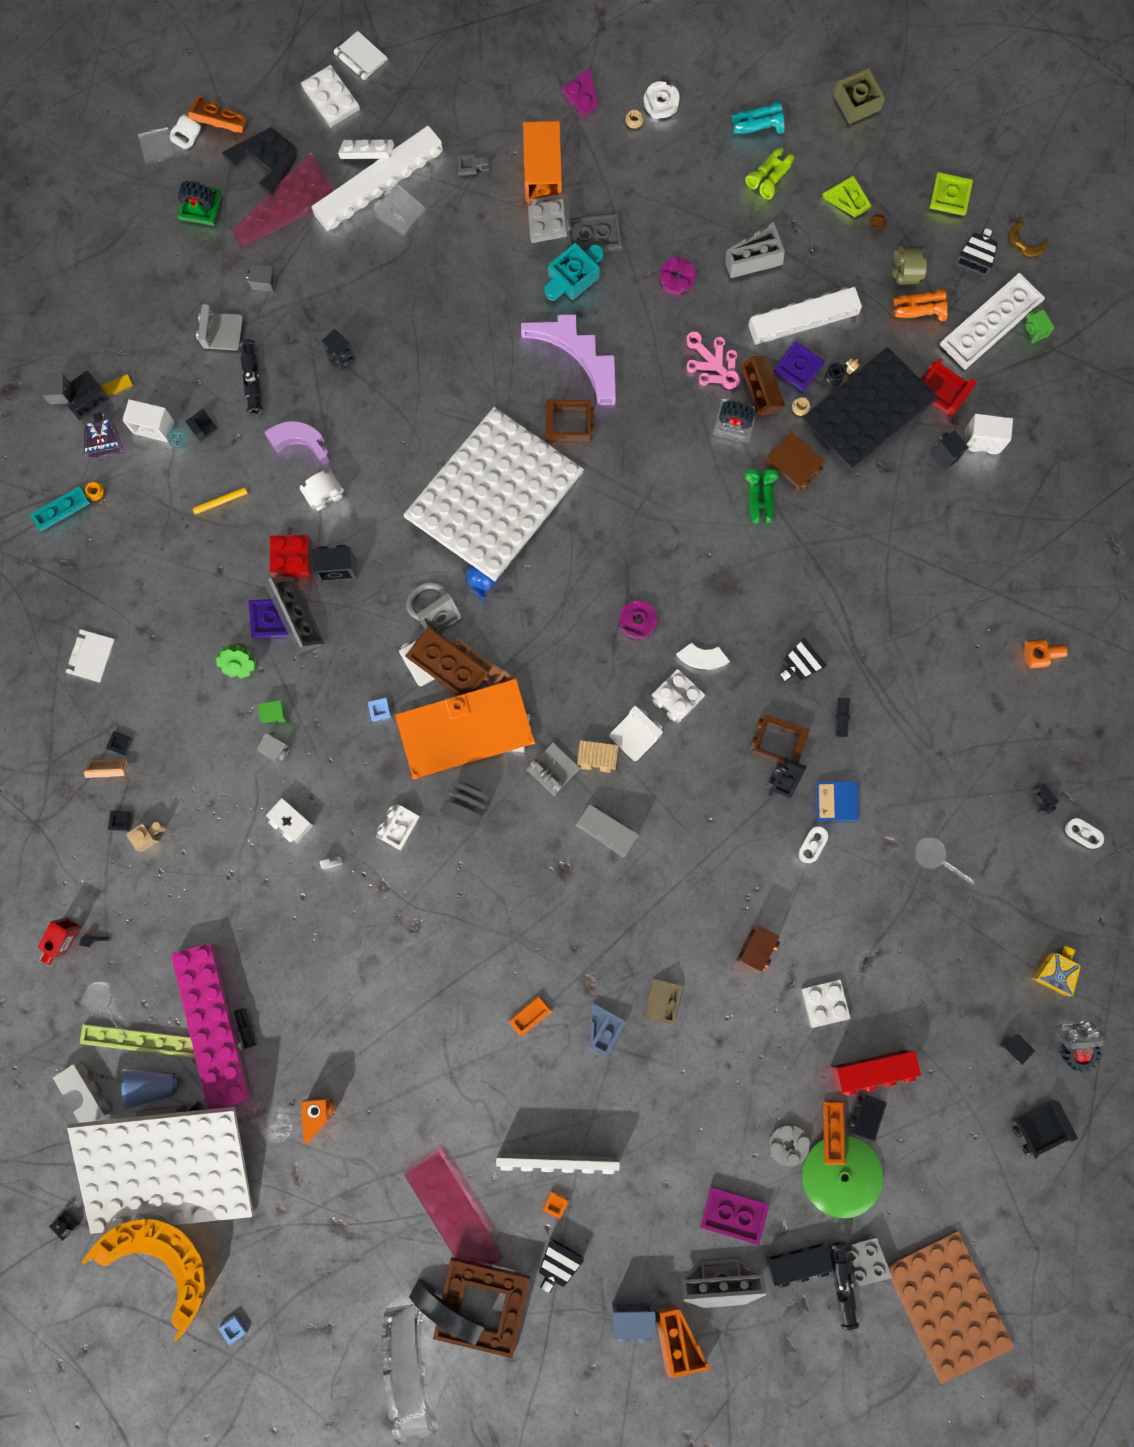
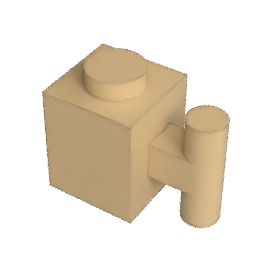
M154 822L151 827L142 823L126 835L136 851L144 852L159 842L155 835L159 832H164L166 826L158 822Z

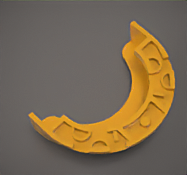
M137 1219L116 1226L95 1243L81 1263L86 1264L94 1260L102 1266H107L116 1259L132 1253L150 1254L163 1261L171 1270L177 1285V1302L171 1319L173 1326L179 1330L173 1338L177 1341L191 1325L204 1295L205 1273L198 1250L189 1237L181 1230L163 1221Z

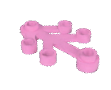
M690 332L686 340L687 345L690 348H695L708 362L689 360L687 370L691 373L696 370L717 371L720 374L709 375L708 373H702L699 377V383L703 386L709 383H722L727 389L736 388L740 383V377L735 372L737 352L735 350L727 352L728 370H726L722 365L723 348L725 345L724 338L717 337L714 340V357L701 343V335L698 332ZM696 340L697 343L693 344L690 341ZM720 341L722 345H717L716 342ZM733 354L735 358H730L728 355ZM694 364L696 367L690 368L689 365ZM706 377L708 380L703 381L701 378ZM733 379L734 382L729 383L727 380Z

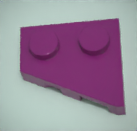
M589 68L562 87V93L583 117L598 107Z

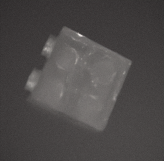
M396 183L393 188L389 186L385 191L384 195L386 197L384 200L381 201L379 199L373 206L375 210L373 215L386 227L389 225L403 237L425 208Z

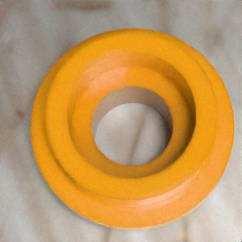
M90 482L85 487V495L90 500H99L104 495V488L98 482ZM98 489L96 494H92L93 490Z

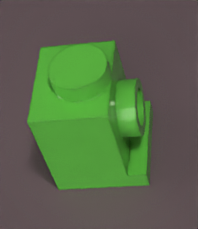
M1044 309L1039 312L1033 311L1026 316L1028 320L1025 324L1028 332L1033 335L1031 340L1033 343L1049 336L1055 328Z

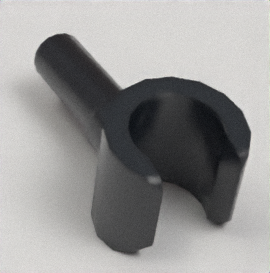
M84 935L81 937L79 945L90 947L92 941L109 942V937Z

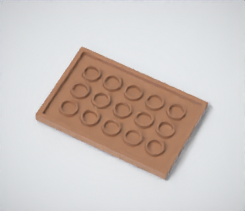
M957 1230L888 1263L893 1276L891 1278L892 1283L941 1384L1015 1348Z

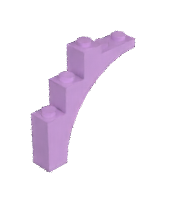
M563 313L558 315V322L547 320L544 322L526 321L521 323L522 338H535L553 343L576 358L591 379L597 405H615L614 355L601 354L596 356L595 335L588 333L577 335L576 315Z

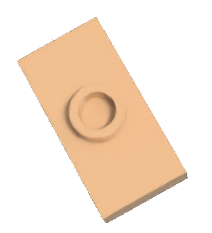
M125 758L89 760L84 771L85 778L124 776L128 762Z

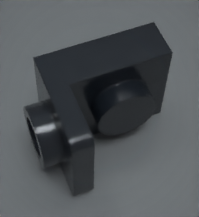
M1045 784L1037 786L1033 790L1035 797L1040 803L1045 804L1037 813L1039 815L1045 813L1049 815L1056 809L1055 805L1060 801Z

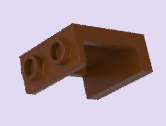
M791 431L767 456L764 464L769 469L773 466L795 485V491L799 492L801 488L805 490L811 483L810 479L813 476L817 477L824 468L822 466L825 460Z

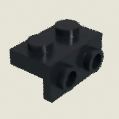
M785 757L782 764L778 763L774 771L776 774L775 778L771 776L767 787L770 788L768 795L772 796L775 791L791 799L807 766Z

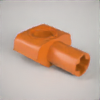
M1046 639L1025 641L1024 653L1026 663L1030 669L1048 667L1051 663L1050 659L1067 656V647L1065 644L1048 646ZM1034 650L1040 653V658L1034 655Z

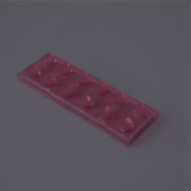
M439 1152L404 1175L455 1258L492 1266L504 1258Z

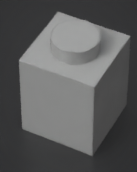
M267 733L256 748L258 752L277 763H280L281 760L284 761L289 753V747Z

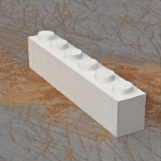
M845 287L832 294L831 292L825 293L819 298H808L802 303H791L785 308H774L764 314L757 313L750 318L748 326L755 345L859 315L862 305L855 287Z

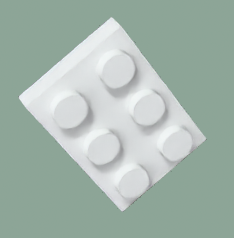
M331 65L301 82L303 90L330 128L360 110L359 104Z

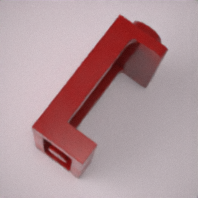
M940 358L937 363L934 361L927 369L928 375L926 377L923 375L920 379L938 396V400L933 405L952 417L977 382L972 378L967 382L942 365L943 359Z

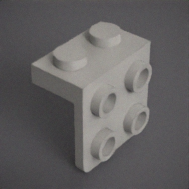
M202 304L201 311L198 312L200 324L199 328L196 329V339L199 340L201 346L206 349L239 350L243 324L242 316L238 314L213 313L210 305Z

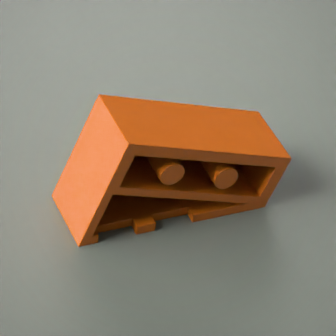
M675 1305L654 1309L666 1374L670 1378H675L711 1369L680 1309Z

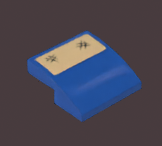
M816 782L817 821H859L858 782Z

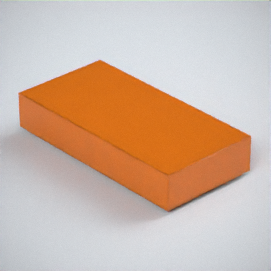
M538 996L510 1019L509 1022L519 1035L522 1036L548 1015L551 1009Z

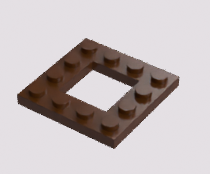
M451 1257L442 1300L460 1312L466 1285L503 1293L506 1296L498 1330L485 1327L476 1345L455 1337L437 1324L433 1339L513 1358L531 1276Z

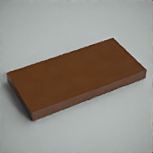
M429 625L405 655L407 659L458 696L475 691L490 672Z

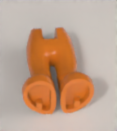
M938 288L934 293L901 295L893 299L894 306L900 307L895 309V317L916 318L924 315H933L934 313L937 314L938 320L941 322L947 319L945 288Z

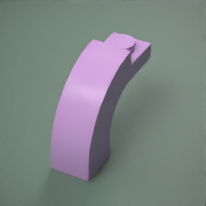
M283 422L264 432L278 453L290 445L304 444L312 449L323 465L329 462L327 457L329 452L323 445L325 441L322 435L305 423Z

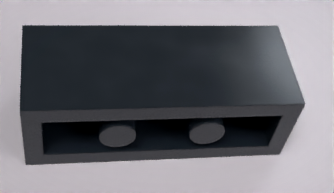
M824 1242L765 1257L771 1281L778 1288L787 1287L790 1285L789 1282L798 1281V1283L809 1281V1277L816 1275L819 1278L829 1275V1272L834 1271L828 1247Z

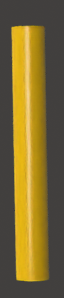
M243 487L192 508L194 513L198 514L244 496L248 492Z

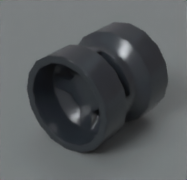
M837 362L830 364L824 376L826 384L830 387L839 386L846 373L845 367Z

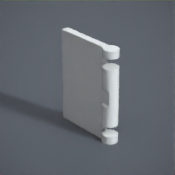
M358 31L334 50V54L337 56L340 54L339 58L356 74L361 75L363 80H366L368 76L388 60L380 50Z
M80 629L79 634L86 635L85 639L77 637L68 665L74 666L75 669L74 671L66 669V673L101 683L115 639Z

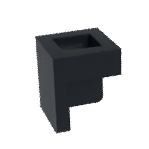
M204 409L185 421L200 442L218 429Z
M1016 1034L1006 1045H1000V1049L1018 1065H1023L1035 1052L1019 1034Z

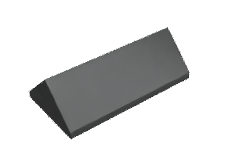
M294 576L269 578L266 585L267 591L297 655L325 644Z

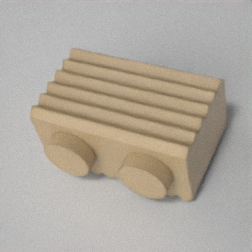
M580 740L577 765L581 766L580 769L592 770V767L600 768V772L611 773V770L616 768L618 745Z

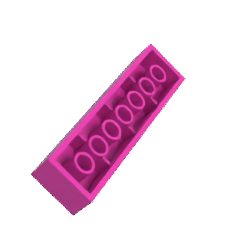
M207 943L172 953L171 958L207 1109L223 1108L252 1099L214 944Z

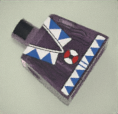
M103 413L93 414L94 423L84 426V454L91 460L125 453L114 423L111 420H105Z

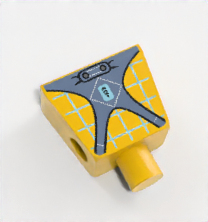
M1064 946L1061 954L1049 953L1032 979L1065 996H1073L1080 971V965L1071 961L1075 950Z

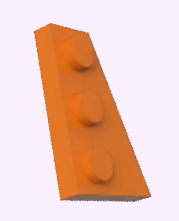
M197 94L189 110L188 119L199 123H207L214 127L229 129L232 132L242 133L247 117L228 108H219L216 102L211 100L209 103L203 100L202 95Z

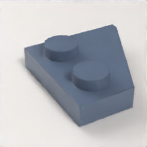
M593 1003L591 1006L590 1048L608 1057L627 1022Z

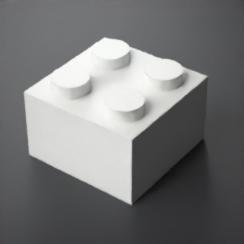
M136 399V401L128 400L122 419L133 434L169 442L175 423L163 405L156 403L150 405L140 399Z
M975 414L965 427L964 442L969 447L968 449L973 452L980 450L988 451L989 454L1001 453L1011 441L1013 418Z

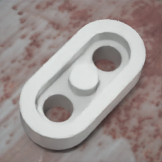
M1078 818L1066 823L1065 831L1069 837L1090 849L1102 846L1104 836L1098 829ZM1073 825L1077 827V832L1072 830ZM1090 836L1094 838L1093 843L1089 840Z
M814 827L807 834L798 851V856L802 862L812 863L817 860L828 840V833L824 828ZM819 834L820 840H815L814 835ZM806 850L811 852L810 857L805 856Z

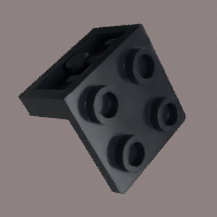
M85 371L71 381V403L67 405L78 420L109 400L89 371Z

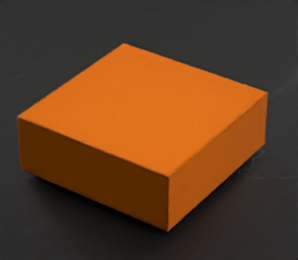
M551 1191L542 1210L561 1219L569 1199Z

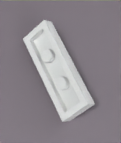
M383 139L343 140L338 154L340 159L389 158L394 143L392 140Z

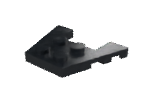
M270 127L223 151L222 155L233 166H236L248 154L270 172L259 182V185L272 196L275 193L276 185L280 184L285 169L289 168L298 150L294 144Z

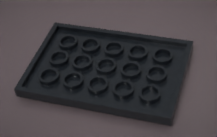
M887 347L804 415L803 421L853 470L936 402L938 396Z

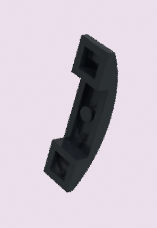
M419 1279L409 1296L414 1305L445 1331L463 1341L476 1345L486 1326L471 1315L464 1316L435 1295V1289Z

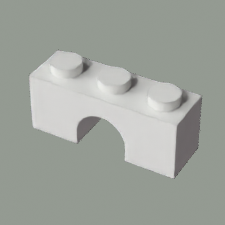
M76 1063L54 1076L53 1079L63 1095L69 1094L74 1090L82 1094L83 1103L80 1108L73 1112L79 1123L100 1121L110 1114L108 1111L109 1105L104 1099H101L98 1094L99 1089L97 1085L91 1082L87 1076L89 1075L87 1068L80 1063Z

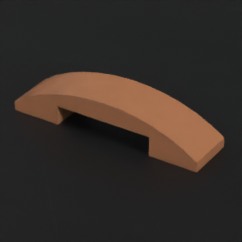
M456 637L453 641L454 645L490 671L483 680L488 685L493 686L515 679L473 650L470 645L459 637Z

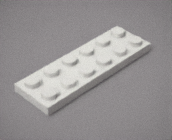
M1018 273L941 341L940 346L966 370L1042 303L1045 297Z
M498 1153L496 1158V1166L501 1167L500 1170L505 1171L513 1170V1167H521V1171H533V1168H541L543 1172H553L554 1169H562V1172L573 1173L574 1169H582V1173H594V1170H602L603 1174H615V1171H619L620 1163L618 1157Z

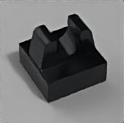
M65 1210L49 1228L64 1241L80 1224Z

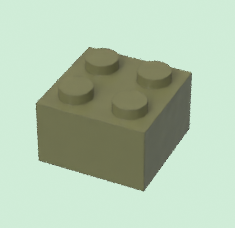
M869 68L838 81L833 93L849 124L881 111L885 96Z

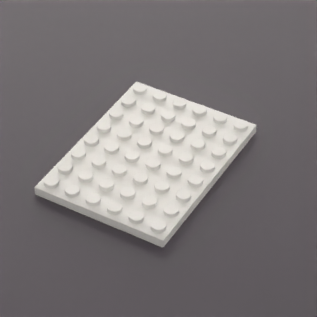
M493 407L407 509L404 517L489 578L496 581L581 476L584 469Z
M235 1107L72 1123L67 1128L90 1234L108 1232L120 1224L137 1219H154L171 1225L253 1216Z

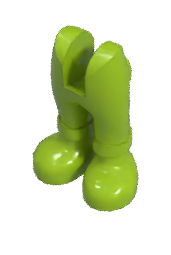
M779 147L772 152L758 168V171L749 173L745 178L747 186L751 189H756L760 185V194L767 200L775 195L774 184L785 175L794 161V155L791 153L788 154L783 162L779 160L785 150L783 147ZM772 168H775L774 171L771 172V174L768 176V178L765 179V180L763 181V183L761 184L763 178L766 177V175L769 173V171H770Z

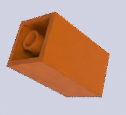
M554 120L523 122L526 201L562 194L560 122Z

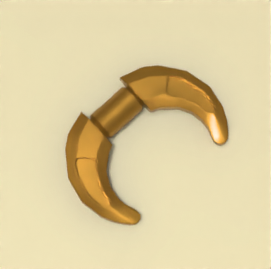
M1018 222L1013 225L1009 231V241L1013 246L1015 245L1024 252V255L1030 257L1039 256L1044 252L1047 247V239H1044L1039 246L1028 247V245L1020 240L1019 229L1025 225V222Z

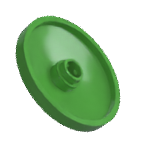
M845 1134V1165L824 1164V1138L810 1148L806 1159L803 1161L801 1178L805 1193L810 1201L825 1214L837 1218L858 1216L870 1209L880 1195L883 1185V1171L879 1158L868 1144L854 1136ZM843 1174H847L845 1181L841 1180Z

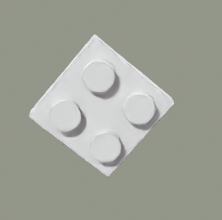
M841 980L801 989L811 1028L851 1019Z

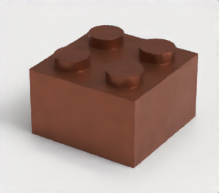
M759 925L753 926L736 962L755 972L767 970L771 963V959H769L771 953L776 952L780 945L778 941L780 936Z

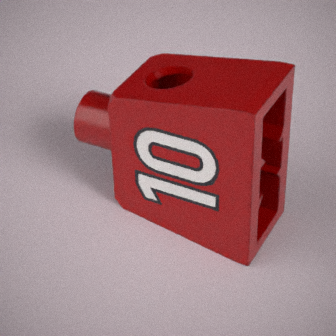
M67 917L50 921L38 945V949L44 952L40 961L51 965L54 958L65 955L83 927Z

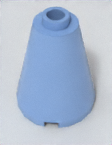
M131 1068L122 1069V1076H124V1080L121 1083L123 1109H129L173 1095V1091H177V1078H173V1074Z

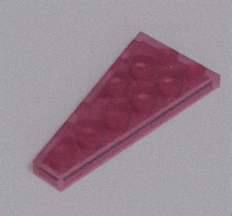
M311 152L275 187V193L272 196L270 194L266 195L231 230L241 248L313 212L311 206L333 192Z

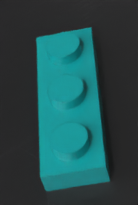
M78 486L32 512L30 515L37 528L43 531L91 503L82 488Z

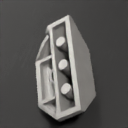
M740 1258L699 1261L682 1278L684 1301L703 1308L745 1305L766 1295L764 1274Z

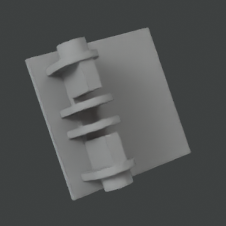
M552 743L537 759L531 762L526 770L555 796L580 768Z
M869 1236L865 1241L846 1247L847 1259L850 1260L851 1279L855 1288L893 1278L877 1237Z

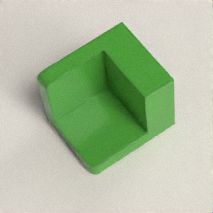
M281 700L258 704L261 723L273 721L278 723L287 722L285 705Z

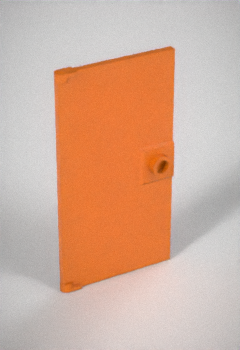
M516 679L395 715L413 780L535 744Z

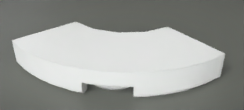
M693 643L676 654L682 662L698 669H718L730 662L719 647L712 650H703L697 648Z

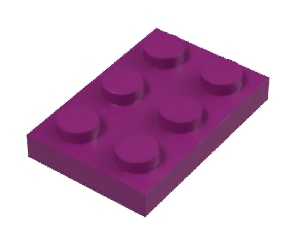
M710 1186L700 1228L759 1245L769 1204Z

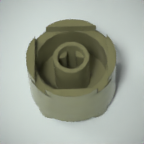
M900 246L894 249L895 267H892L891 274L892 278H896L898 285L922 284L920 280L925 278L927 259L923 258L922 254L926 253L924 246Z

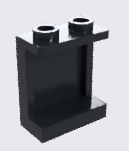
M1051 1100L1011 1120L1013 1127H1011L1017 1138H1020L1023 1144L1021 1146L1023 1153L1026 1157L1034 1160L1038 1159L1039 1155L1066 1141L1073 1142L1078 1139L1060 1102L1056 1100Z

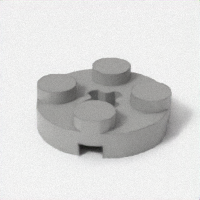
M795 1125L779 1126L770 1135L769 1149L771 1155L782 1165L797 1166L806 1159L809 1153L810 1141L806 1133ZM793 1140L794 1148L788 1151L785 1150L784 1142Z

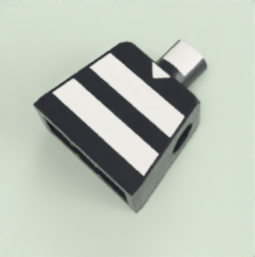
M983 229L981 234L973 233L960 252L955 264L987 277L992 269L998 244L997 241L991 239L993 232L990 229Z
M803 638L781 662L785 669L778 676L784 683L791 678L800 683L824 670L827 664L809 642Z
M550 1237L539 1268V1273L545 1276L540 1287L551 1293L556 1283L565 1287L584 1262V1256Z

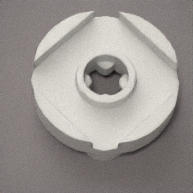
M655 82L645 92L644 107L654 119L666 118L677 112L680 99L679 92L673 85L672 87L667 85V82ZM659 97H662V99H666L662 103L658 101Z

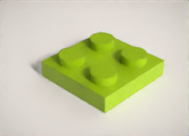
M938 172L929 208L965 216L973 180Z

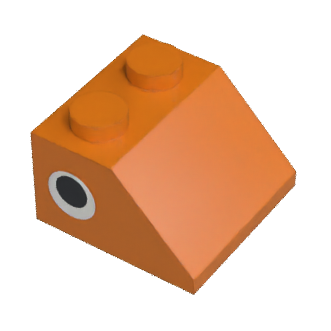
M331 1096L307 1098L301 1102L303 1144H308L333 1117L335 1101L331 1100Z

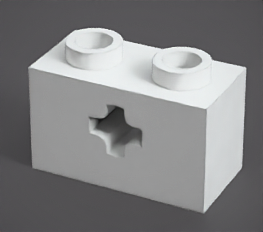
M283 798L266 815L270 819L268 823L276 830L279 827L284 831L282 835L289 842L294 840L298 843L314 826ZM287 818L291 819L290 821L292 824L290 826L286 825L287 823L285 820Z

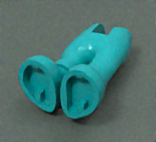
M780 100L774 101L770 106L763 105L758 108L742 110L731 116L732 122L735 124L733 128L736 134L752 133L764 128H770L771 126L775 127L777 133H784V116Z

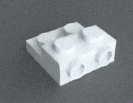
M677 669L652 694L651 698L656 707L659 709L662 707L667 712L666 716L674 722L676 720L680 723L704 698L705 694Z

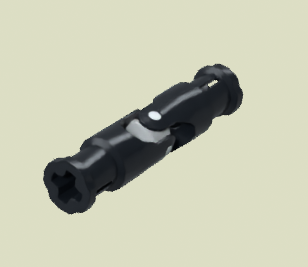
M244 339L239 342V347L242 353L240 357L241 367L244 372V395L248 405L246 412L249 415H259L263 412V408L260 403L262 395L258 375V361L254 351L256 344L254 340Z
M836 1241L830 1243L829 1248L832 1249V1266L836 1281L837 1305L842 1318L840 1326L843 1330H854L859 1328V1323L856 1321L855 1310L857 1307L851 1280L850 1260L847 1259L846 1252L848 1244L845 1241ZM849 1291V1297L844 1296L843 1293Z

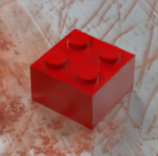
M270 536V574L273 577L294 576V578H311L312 541L309 536Z

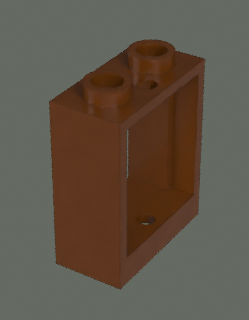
M546 399V441L590 442V436H594V424H590L591 418H594V407H591V400ZM554 411H586L585 433L553 432Z
M765 715L763 719L759 718L756 726L759 732L757 737L753 736L750 745L753 748L752 754L782 764L785 757L759 749L766 725L769 724L798 734L790 759L799 763L810 729L769 715Z

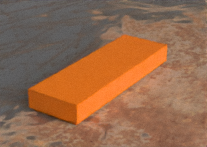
M824 1101V1164L845 1165L844 1102Z

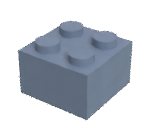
M653 1303L612 1304L614 1339H618V1342H629L630 1339L649 1342L651 1338H656Z

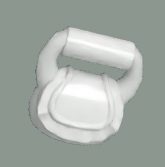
M181 115L177 124L170 132V140L183 149H189L198 137L201 125L192 119H188V116ZM175 133H182L189 138V142L187 143L177 137Z

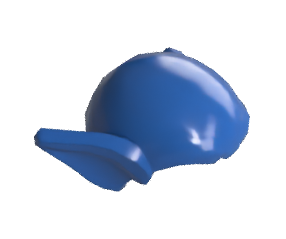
M470 565L466 571V582L473 588L481 600H484L486 592L494 586L496 581L489 578L473 565Z

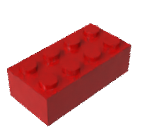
M908 1049L830 1066L835 1090L846 1096L857 1094V1090L860 1089L865 1091L876 1090L878 1085H885V1087L897 1085L896 1081H904L905 1083L916 1081L917 1076H922L916 1051Z

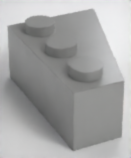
M774 222L769 224V227L765 230L756 232L755 236L750 239H744L726 250L725 264L730 278L783 265L785 250Z
M589 804L576 826L625 858L639 835L632 828L620 824V821L611 815L609 817L604 814V810L599 806H591Z

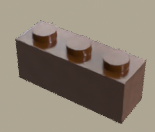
M752 356L743 362L741 367L757 414L774 415L783 409L785 403L768 356Z

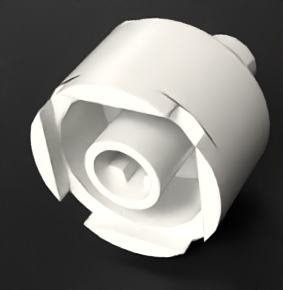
M328 469L329 473L325 474L324 471H321L305 481L307 485L304 488L302 485L300 486V490L310 507L318 512L324 510L327 507V503L332 500L337 502L343 498L344 488L332 469Z

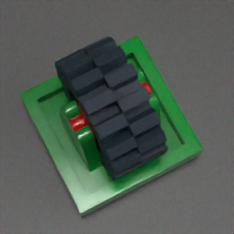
M188 180L182 182L178 194L180 207L177 217L179 220L214 226L222 196L221 189L206 187L204 184L200 185V182L194 183L191 180L190 182Z

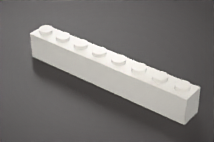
M429 126L425 127L393 149L389 158H380L311 206L314 216L326 231L336 228L341 221L350 218L354 212L366 207L374 198H379L384 191L396 186L403 178L409 177L413 171L423 167L427 161L439 156L442 152L441 140Z

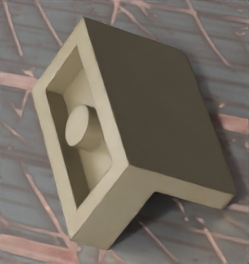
M653 979L644 1017L674 1025L683 986Z

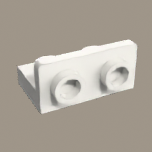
M395 803L394 806L388 809L387 818L384 823L379 825L376 837L401 850L420 816Z

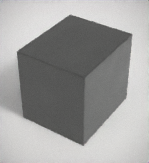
M63 373L42 374V396L49 404H70L71 382Z

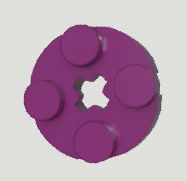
M670 257L662 265L659 274L664 290L675 295L689 291L693 287L696 278L694 264L679 257ZM680 273L682 278L679 277L678 279H675V275L673 274Z
M642 600L626 604L620 612V628L631 638L644 639L654 631L657 624V615L654 608ZM640 615L643 622L636 624L633 617Z

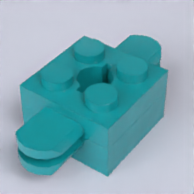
M574 243L548 265V276L551 280L544 286L546 298L555 301L565 293L573 301L598 280L600 276L598 264L603 260L602 248L593 244L586 251H583Z

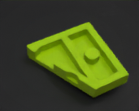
M854 176L823 193L825 200L853 217H857L871 209L869 200Z

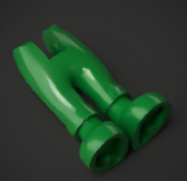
M766 470L762 473L763 501H760V471H745L744 478L750 484L749 511L753 523H759V509H765V524H771L774 516L772 484L779 478V471Z

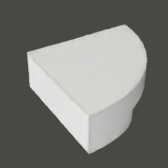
M339 856L320 860L321 868L324 870L343 864L342 858Z

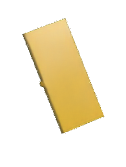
M126 374L101 385V388L107 396H111L133 386L129 375Z

